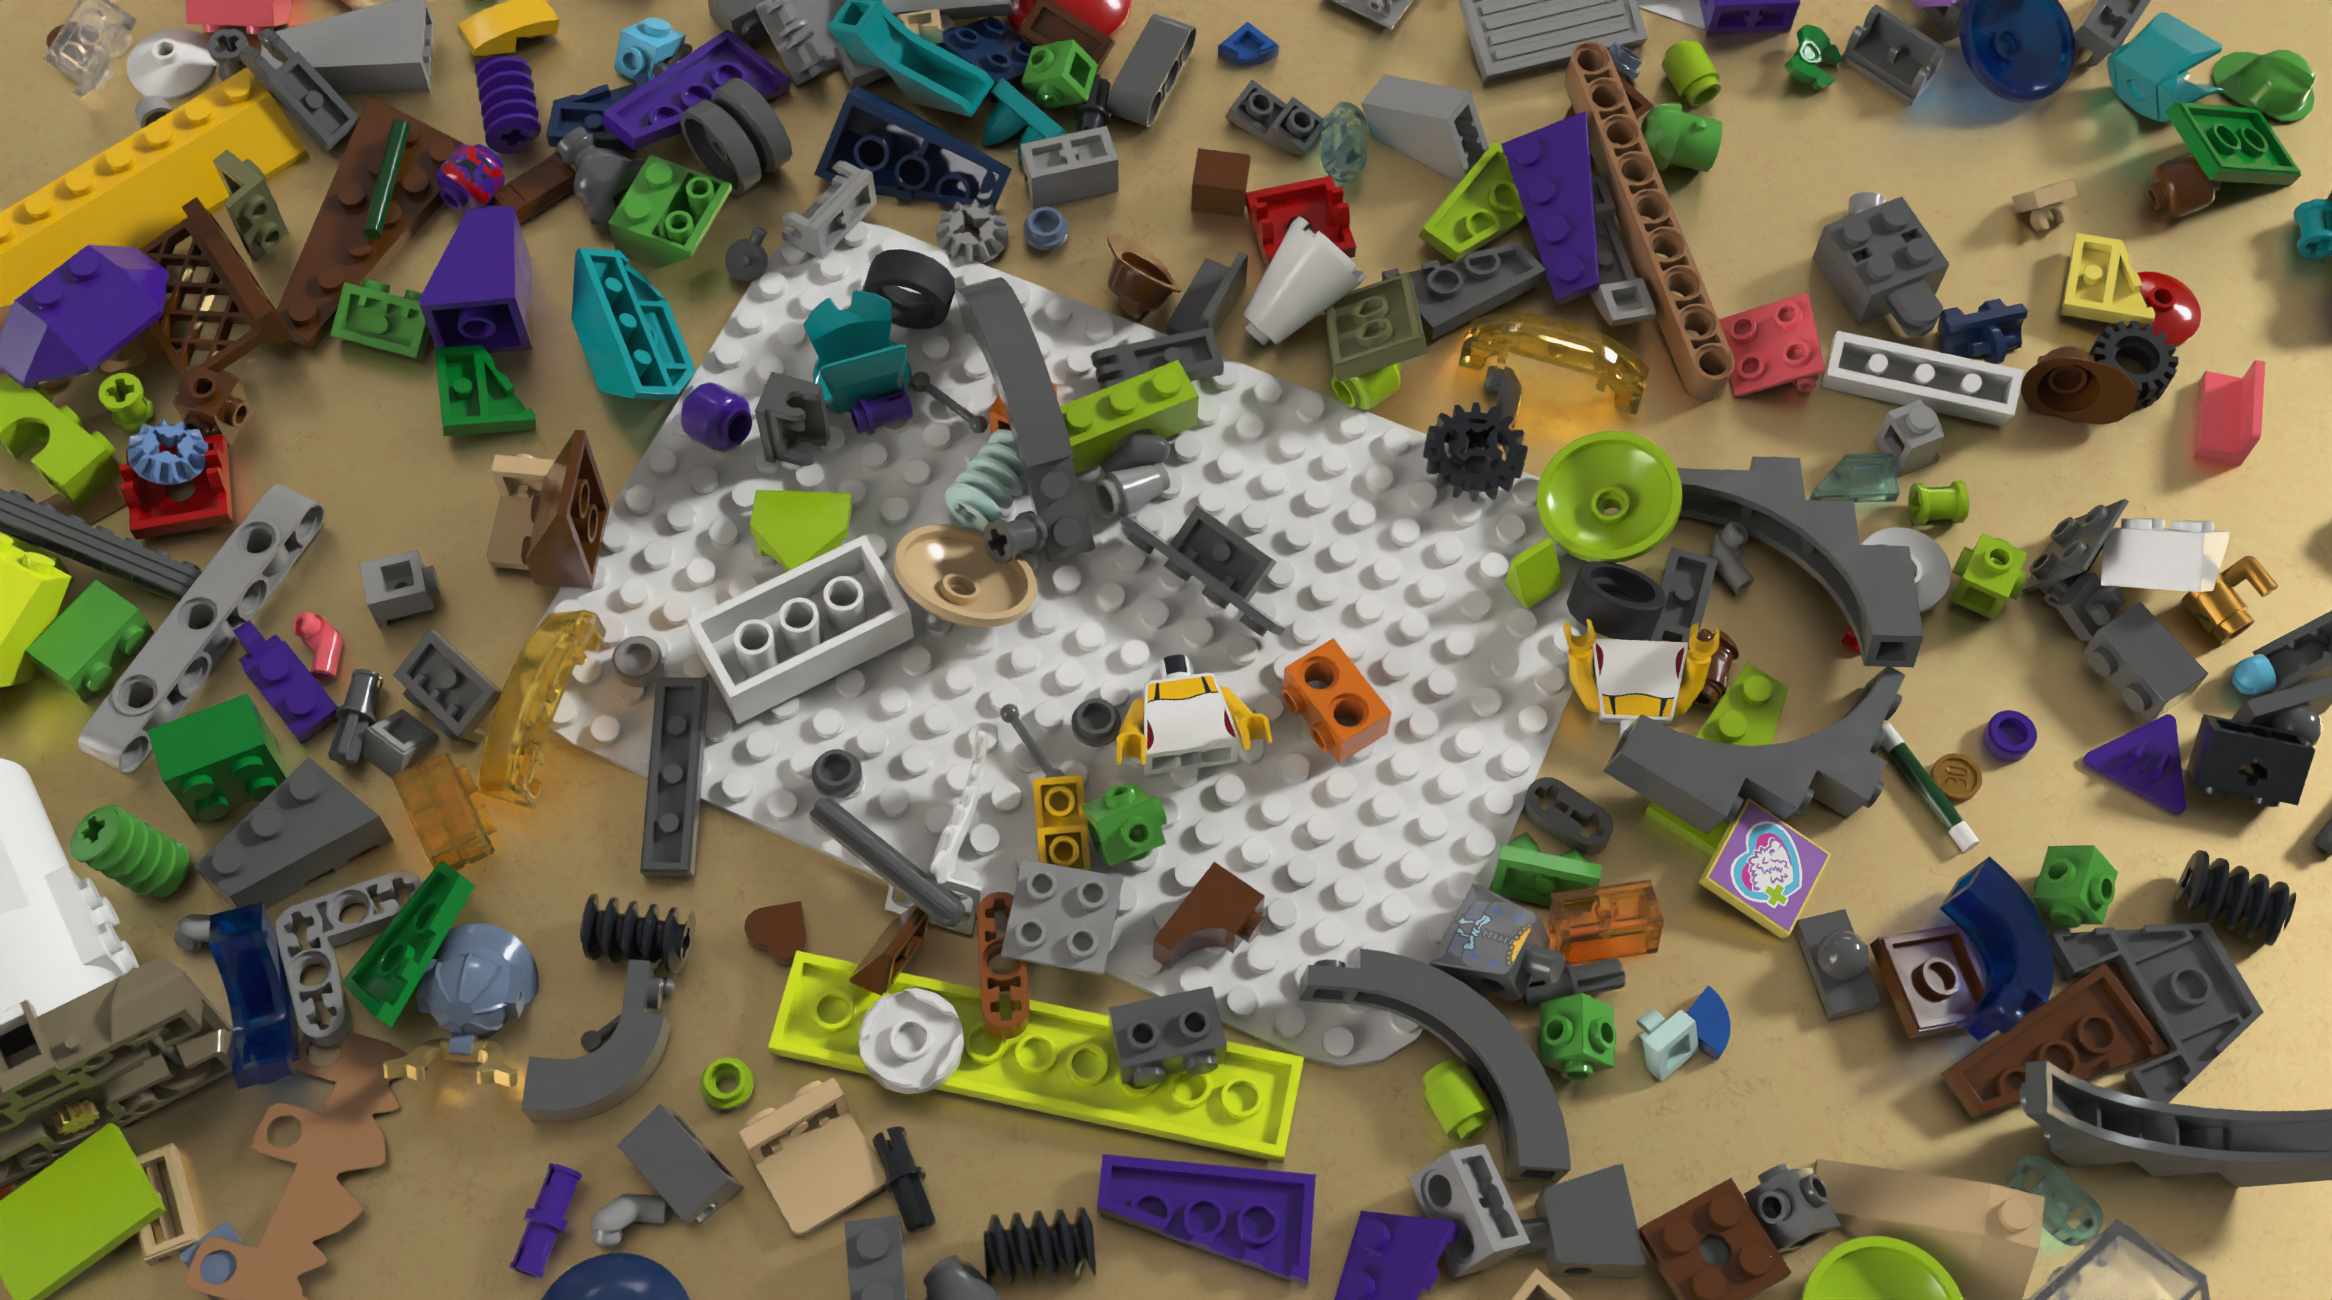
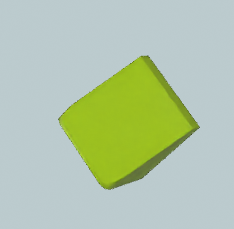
M1549 537L1539 541L1510 561L1505 586L1525 608H1531L1559 590L1563 584L1554 543Z

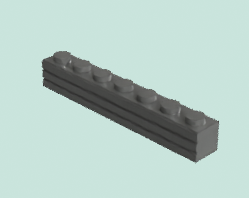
M0 489V530L177 603H179L202 573L200 568L191 562L183 561V563L171 559V556L162 550L155 549L151 551L144 548L140 542L133 538L127 537L124 540L114 536V533L106 527H92L85 524L82 518L74 514L65 516L56 512V509L47 503L39 502L36 504L27 500V497L18 491L10 490V492Z

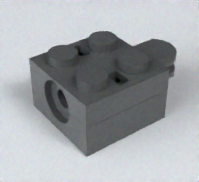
M1902 196L1824 226L1812 258L1858 326L1891 313L1908 336H1923L1933 330L1943 310L1942 304L1935 295L1950 264Z

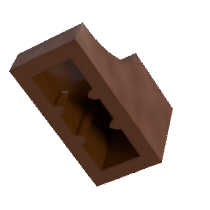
M1213 862L1153 939V959L1170 969L1179 959L1198 949L1222 947L1234 953L1243 940L1251 943L1262 929L1266 921V917L1262 915L1265 895L1216 862Z

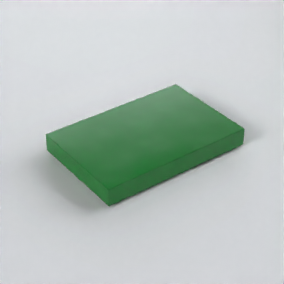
M2175 102L2165 112L2209 180L2292 185L2302 176L2301 171L2259 109Z

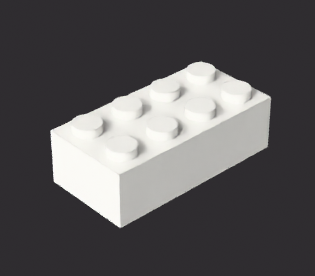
M866 535L860 536L687 619L694 647L737 724L914 638L911 611Z

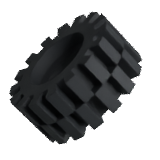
M2124 321L2117 322L2113 329L2108 326L2103 330L2089 354L2094 357L2096 362L2118 368L2133 380L2137 389V403L2133 410H2138L2142 403L2146 408L2151 406L2155 400L2158 401L2176 374L2177 369L2175 368L2179 363L2178 356H2173L2176 351L2173 343L2164 345L2168 336L2163 332L2157 337L2151 334L2155 328L2154 326L2147 324L2145 329L2141 330L2139 329V321H2131L2126 329ZM2126 356L2138 361L2145 368L2147 374H2133L2124 370L2117 363L2115 357Z

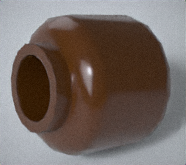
M2186 153L2155 167L2152 173V184L2147 186V195L2155 210L2163 208L2170 217L2181 218L2210 206L2215 198V192L2220 189V181L2209 180L2193 154Z

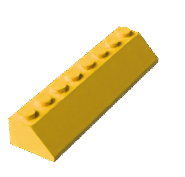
M248 67L244 68L1 211L0 307L13 304L15 299L88 244L135 247L139 250L186 219L188 216L182 209V206L195 197L202 202L211 214L224 207V202L230 196L213 162L224 151L228 150L242 162L245 159L251 160L262 171L266 178L265 181L307 157L309 153L270 92Z

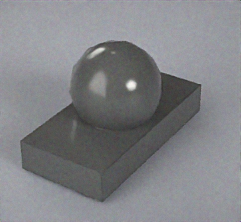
M2326 677L2249 699L2231 720L2300 733L2314 746L2321 738L2323 730L2322 720L2318 714L2324 713L2332 705V677Z
M1842 909L1797 920L1794 929L1828 1019L1832 1020L1877 1009L1882 1002L1867 966L1869 960L1868 946L1861 936L1854 933L1846 910Z

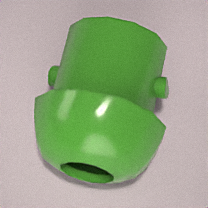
M1663 103L1652 107L1643 119L1640 127L1657 168L1664 171L1669 164L1708 172L1712 168L1721 144V121L1682 112V105L1680 103Z

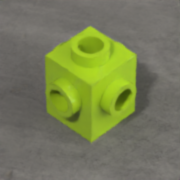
M1982 533L1973 550L1964 546L1952 573L1959 575L1960 578L1950 601L1995 620L2009 597L2014 600L2018 598L2026 582L2028 574L2021 571V568L2028 553L2014 547L2004 539L1993 538Z

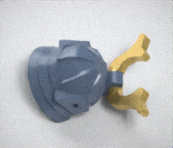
M469 923L450 929L419 981L416 1000L420 1013H431L437 1022V1027H443L452 1033L451 1038H436L426 1041L404 1057L385 1061L383 1063L384 1078L409 1077L420 1081L425 1078V1067L429 1063L455 1060V1062L483 1063V1065L476 1069L477 1084L479 1085L498 1083L509 1087L516 1086L517 1070L511 1068L503 1061L502 1047L493 1041H479V1039L489 1038L500 1031L509 1018L519 1019L524 1006L531 1003V1000L538 992L539 977L537 966L531 952L524 943L510 932L490 924Z

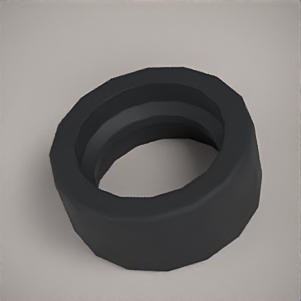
M894 249L886 250L875 256L870 265L862 291L877 294L891 301L892 324L919 330L931 329L943 323L948 315L956 288L955 279L952 274L934 258L920 252ZM898 286L910 288L919 293L910 292Z
M1593 561L1580 567L1566 604L1570 614L1585 627H1587L1586 619H1590L1594 631L1598 634L1612 639L1643 641L1652 637L1667 598L1663 589L1653 579L1643 573L1621 564Z

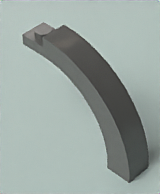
M1360 948L1351 964V968L1346 967V964L1342 961L1330 959L1317 961L1314 965L1308 964L1300 979L1299 1000L1353 1004L1391 1012L1416 1023L1434 1034L1464 1061L1483 1087L1496 1115L1504 1146L1506 1179L1559 1182L1571 1170L1569 1141L1563 1114L1554 1089L1540 1061L1526 1040L1512 1023L1487 999L1465 983L1440 969L1412 958L1384 951Z

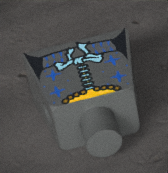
M1473 883L1429 963L1432 967L1440 969L1465 983L1481 996L1517 1001L1523 998L1533 977L1552 983L1557 982L1564 970L1565 956L1561 952L1549 949L1551 940L1541 918L1535 913Z

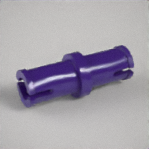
M550 1163L547 1168L548 1172L534 1208H528L523 1219L528 1223L513 1262L509 1266L510 1269L518 1273L543 1279L544 1270L558 1234H563L566 1231L568 1222L564 1218L577 1184L582 1178V1174L578 1171Z

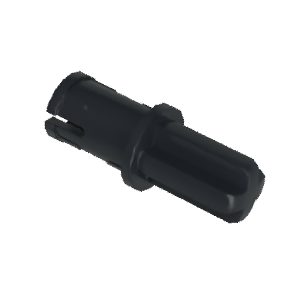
M1095 75L1088 101L1081 102V105L1075 110L1076 132L1104 127L1109 123V113L1106 108L1111 84L1109 80L1102 79L1100 75Z
M901 1126L891 1127L887 1129L890 1140L885 1139L882 1131L874 1136L872 1140L875 1148H877L888 1178L884 1185L887 1192L894 1194L907 1231L911 1234L923 1233L931 1229L937 1221L923 1183L926 1173L924 1168L917 1167L906 1137L905 1128Z

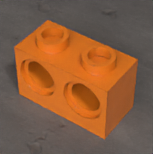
M1334 638L1285 667L1281 690L1285 704L1295 715L1301 713L1311 726L1310 733L1317 746L1323 752L1330 751L1339 764L1388 733L1392 712ZM1319 680L1326 683L1329 687L1315 689L1307 683ZM1348 717L1355 720L1358 724L1346 727L1340 725L1336 719Z

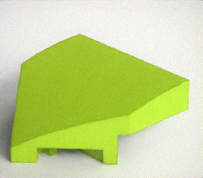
M756 490L750 521L751 535L755 537L756 553L760 556H771L784 567L785 573L842 546V541L847 538L852 514V493Z

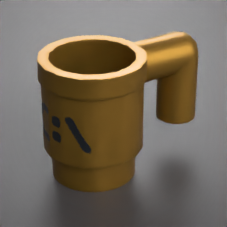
M2245 556L2225 571L2219 572L2212 591H2189L2181 600L2209 635L2214 634L2221 644L2233 640L2255 622L2247 612V604L2234 590L2235 586L2247 579L2261 597L2269 595L2278 588V584L2253 556Z

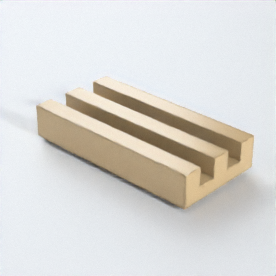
M173 1143L136 1157L142 1168L146 1167L148 1178L167 1210L159 1216L165 1242L156 1244L151 1223L137 1232L144 1261L150 1266L160 1263V1258L167 1255L172 1258L180 1255L183 1249L192 1246L202 1238L179 1150ZM163 1160L166 1163L184 1234L180 1236L177 1234L159 1162Z

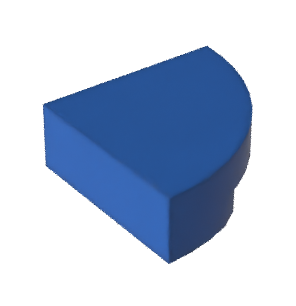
M1246 22L1218 45L1219 57L1239 65L1265 63L1278 56L1279 45L1249 22Z
M1708 985L1686 1014L1696 1021L1698 1046L1718 1060L1729 1041L1730 1017L1723 1000Z

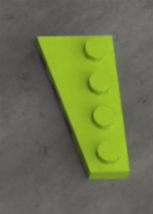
M1747 662L1696 737L1714 743L1744 746L1771 744L1789 687ZM1653 801L1650 802L1644 814L1710 856H1713L1729 824L1721 822L1709 833L1705 834Z

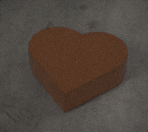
M801 901L762 907L748 915L744 930L749 943L756 949L768 950L771 958L776 963L792 965L796 950L807 952L808 942Z

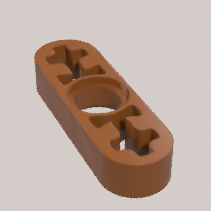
M995 892L987 895L981 900L977 908L982 1021L985 1029L992 1036L1000 1039H1011L1019 1036L1024 1032L1029 1023L1027 961L1016 960L1018 963L1017 968L1008 975L995 974L988 967L989 961L1002 952L1004 938L996 939L994 916L996 911H1005L1007 929L1014 895L1006 892ZM999 991H1010V1008L1013 1011L1011 1020H1001L999 1013Z

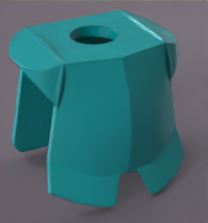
M2158 13L2129 43L2118 47L2108 56L2107 67L2111 85L2116 96L2138 114L2158 122H2167L2170 119L2165 112L2175 102L2195 103L2206 96L2223 92L2224 89L2209 84H2194L2187 80L2190 77V73L2187 70L2220 53L2222 45L2170 14Z
M855 290L852 292L849 308L840 310L831 298H827L812 310L803 324L818 355L813 371V383L822 385L825 407L831 412L839 414L849 412L850 407L857 405V400L861 398L867 402L896 393L901 389H904L907 393L911 385L912 372L907 361V346L905 344L896 345L889 339L892 322L891 301L874 293Z

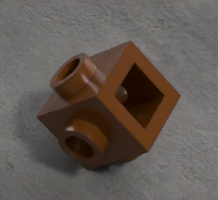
M199 365L196 366L189 378L179 385L175 398L172 401L189 429H200L202 437L223 434L228 447L232 445L254 412L242 388V382L235 375L222 369H218L215 372Z

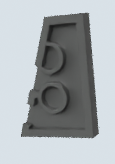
M1520 242L1467 253L1465 260L1440 265L1438 260L1421 263V270L1407 272L1410 273L1414 284L1423 330L1432 340L1539 286L1546 279V269ZM1398 268L1383 271L1382 281L1401 275Z

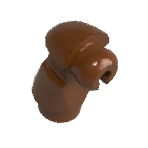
M1702 629L1699 632L1698 640L1708 642L1713 639L1714 634L1708 629ZM1721 630L1719 634V648L1717 652L1711 655L1712 659L1704 688L1693 702L1704 708H1712L1716 701L1725 695L1732 660L1739 658V651L1735 642L1728 634Z

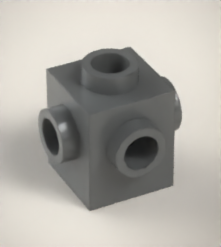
M1787 1164L1775 1166L1758 1176L1760 1185L1744 1193L1750 1208L1779 1253L1799 1250L1841 1226L1829 1203L1830 1194L1827 1186L1819 1176L1814 1174L1811 1167L1789 1169Z

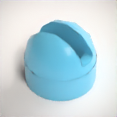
M2257 654L2245 658L2236 664L2232 674V682L2240 693L2249 696L2260 695L2275 689L2276 676L2270 661L2264 655Z

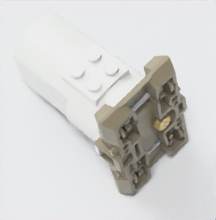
M0 758V1188L61 1158L108 1123L118 1126L121 1132H124L123 1126L238 1069L244 1047L243 1040L179 966L161 956L139 967L126 940L120 941L113 928L120 925V922L110 901L106 896L100 897L99 892L89 877L80 880L71 870L29 773L21 765Z

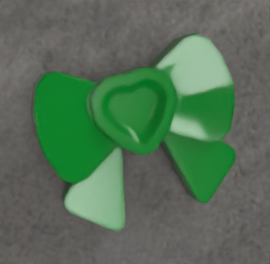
M1805 25L1797 31L1799 46L1794 57L1787 61L1784 66L1788 73L1796 80L1806 84L1812 83L1816 90L1829 87L1834 82V79L1820 69L1817 64L1824 61L1837 66L1842 61V57L1837 46L1834 44L1830 45L1829 37L1821 28Z

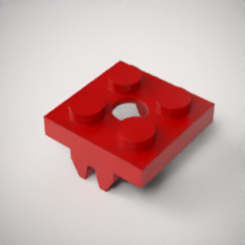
M1332 176L1246 192L1245 206L1266 269L1287 233V225L1298 216L1311 224L1314 234L1319 230L1349 258L1355 257L1356 244L1349 227L1348 202L1343 203V188L1335 187Z
M223 434L202 437L208 443V451H205L207 465L198 476L191 479L195 483V491L192 496L183 501H174L168 497V489L172 485L153 483L139 476L130 466L127 455L128 449L126 450V464L119 465V471L125 483H120V489L129 508L130 532L136 540L233 523L228 445ZM159 444V453L168 451L172 455H177V445L168 448L164 444Z

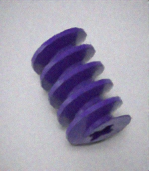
M490 56L481 59L475 64L477 88L479 89L485 142L491 150L500 154L510 155L519 153L526 149L529 142L536 139L541 133V123L538 120L539 111L536 107L537 98L533 92L534 81L531 78L532 68L527 61L518 57Z

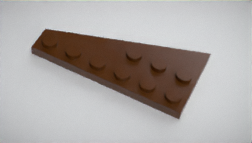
M369 95L277 308L278 313L294 335L290 338L291 340L311 351L317 348L332 330L344 282L361 286L363 278L375 281L444 202L440 196L442 189L439 187L436 179L437 171L457 147L464 145V143ZM395 119H402L411 126L382 236L380 239H370L363 234L364 225L392 122Z

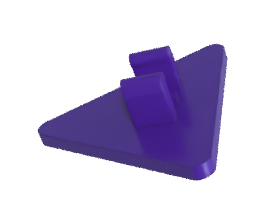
M2166 714L2088 752L2084 756L2083 761L2086 766L2175 815H2181L2186 810L2177 724L2174 716Z

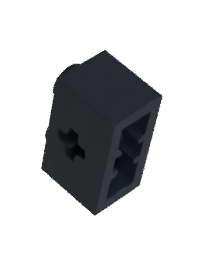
M2203 714L2187 770L2202 791L2215 796L2227 797L2230 792L2248 795L2250 800L2269 807H2278L2280 802L2298 805L2316 750L2307 738L2300 733ZM2254 758L2258 760L2257 763H2252ZM2241 765H2245L2244 770L2240 768Z

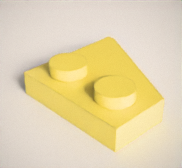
M2076 233L2061 315L2114 324L2124 321L2126 326L2131 321H2139V328L2144 329L2147 324H2153L2155 312L2153 307L2147 308L2140 292L2142 288L2141 280L2137 271L2129 264L2130 256L2123 240Z

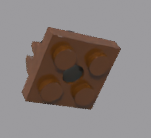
M1732 1178L1643 1225L1638 1230L1642 1243L1677 1300H1753L1762 1291L1786 1279L1792 1273Z

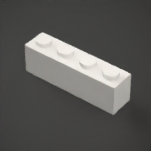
M1836 331L1829 345L1825 372H1823L1820 387L1900 405H1907L1921 399L1923 404L1930 407L1934 412L2004 427L2015 415L2024 370Z

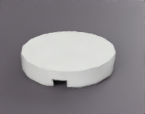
M919 988L904 989V992L896 993L892 996L890 993L880 998L865 1014L858 1033L860 1056L870 1076L886 1089L903 1094L928 1092L945 1083L958 1068L964 1051L963 1026L953 1005L937 993Z

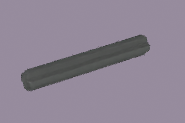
M820 798L815 802L814 808L809 813L810 819L814 824L942 927H955L960 922L966 909L959 899L833 799Z

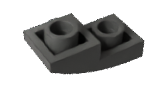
M1254 80L1249 82L1225 116V118L1250 134L1278 148L1302 156L1306 154L1328 123L1293 96L1286 104Z

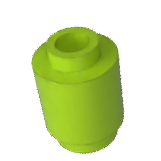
M1681 40L1667 49L1666 56L1662 61V68L1683 101H1688L1691 107H1699L1710 102L1721 91V86L1718 83L1720 75L1698 41L1688 42V40Z
M1458 1059L1444 1061L1431 1068L1422 1077V1082L1426 1087L1424 1096L1448 1138L1460 1137L1463 1142H1467L1481 1136L1489 1129L1488 1121L1492 1118L1494 1111L1470 1069L1462 1067Z

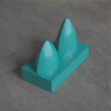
M1003 78L991 90L999 101L994 105L985 123L982 142L984 146L997 144L1014 136L1025 125L1028 127L1021 137L1020 144L1067 134L1061 126ZM1019 144L1018 163L1022 165V153Z

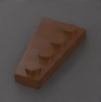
M2104 963L1942 1072L1941 1076L1971 1118L2021 1102L2020 1087L2023 1082H2026L2025 1063L2047 1060L2067 1074L2085 1080L2159 1055L2169 1049L2106 963Z

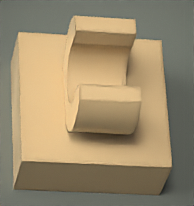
M2070 179L2012 196L2016 214L2032 210L2030 222L2033 229L2039 231L2049 228L2047 220L2048 211L2052 212L2056 225L2069 222V208L2061 201L2078 195L2074 180Z

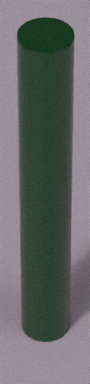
M395 119L392 122L364 225L363 234L370 239H380L382 236L411 127L407 121L402 119Z

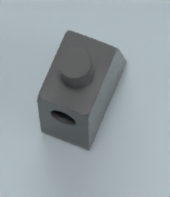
M1623 1164L1614 1165L1541 1190L1535 1202L1537 1218L1520 1220L1530 1244L1515 1253L1523 1254L1544 1250L1548 1270L1553 1277L1634 1279L1639 1276L1646 1265Z

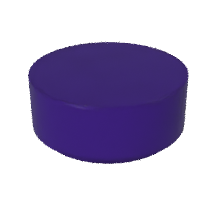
M2005 710L1995 714L1983 732V741L1987 750L1994 757L2007 762H2015L2025 758L2037 740V731L2033 722L2024 714L2013 710Z

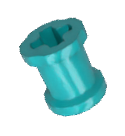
M2313 199L2309 202L2301 203L2293 212L2294 220L2300 226L2301 238L2297 243L2299 254L2309 259H2320L2332 255V201Z

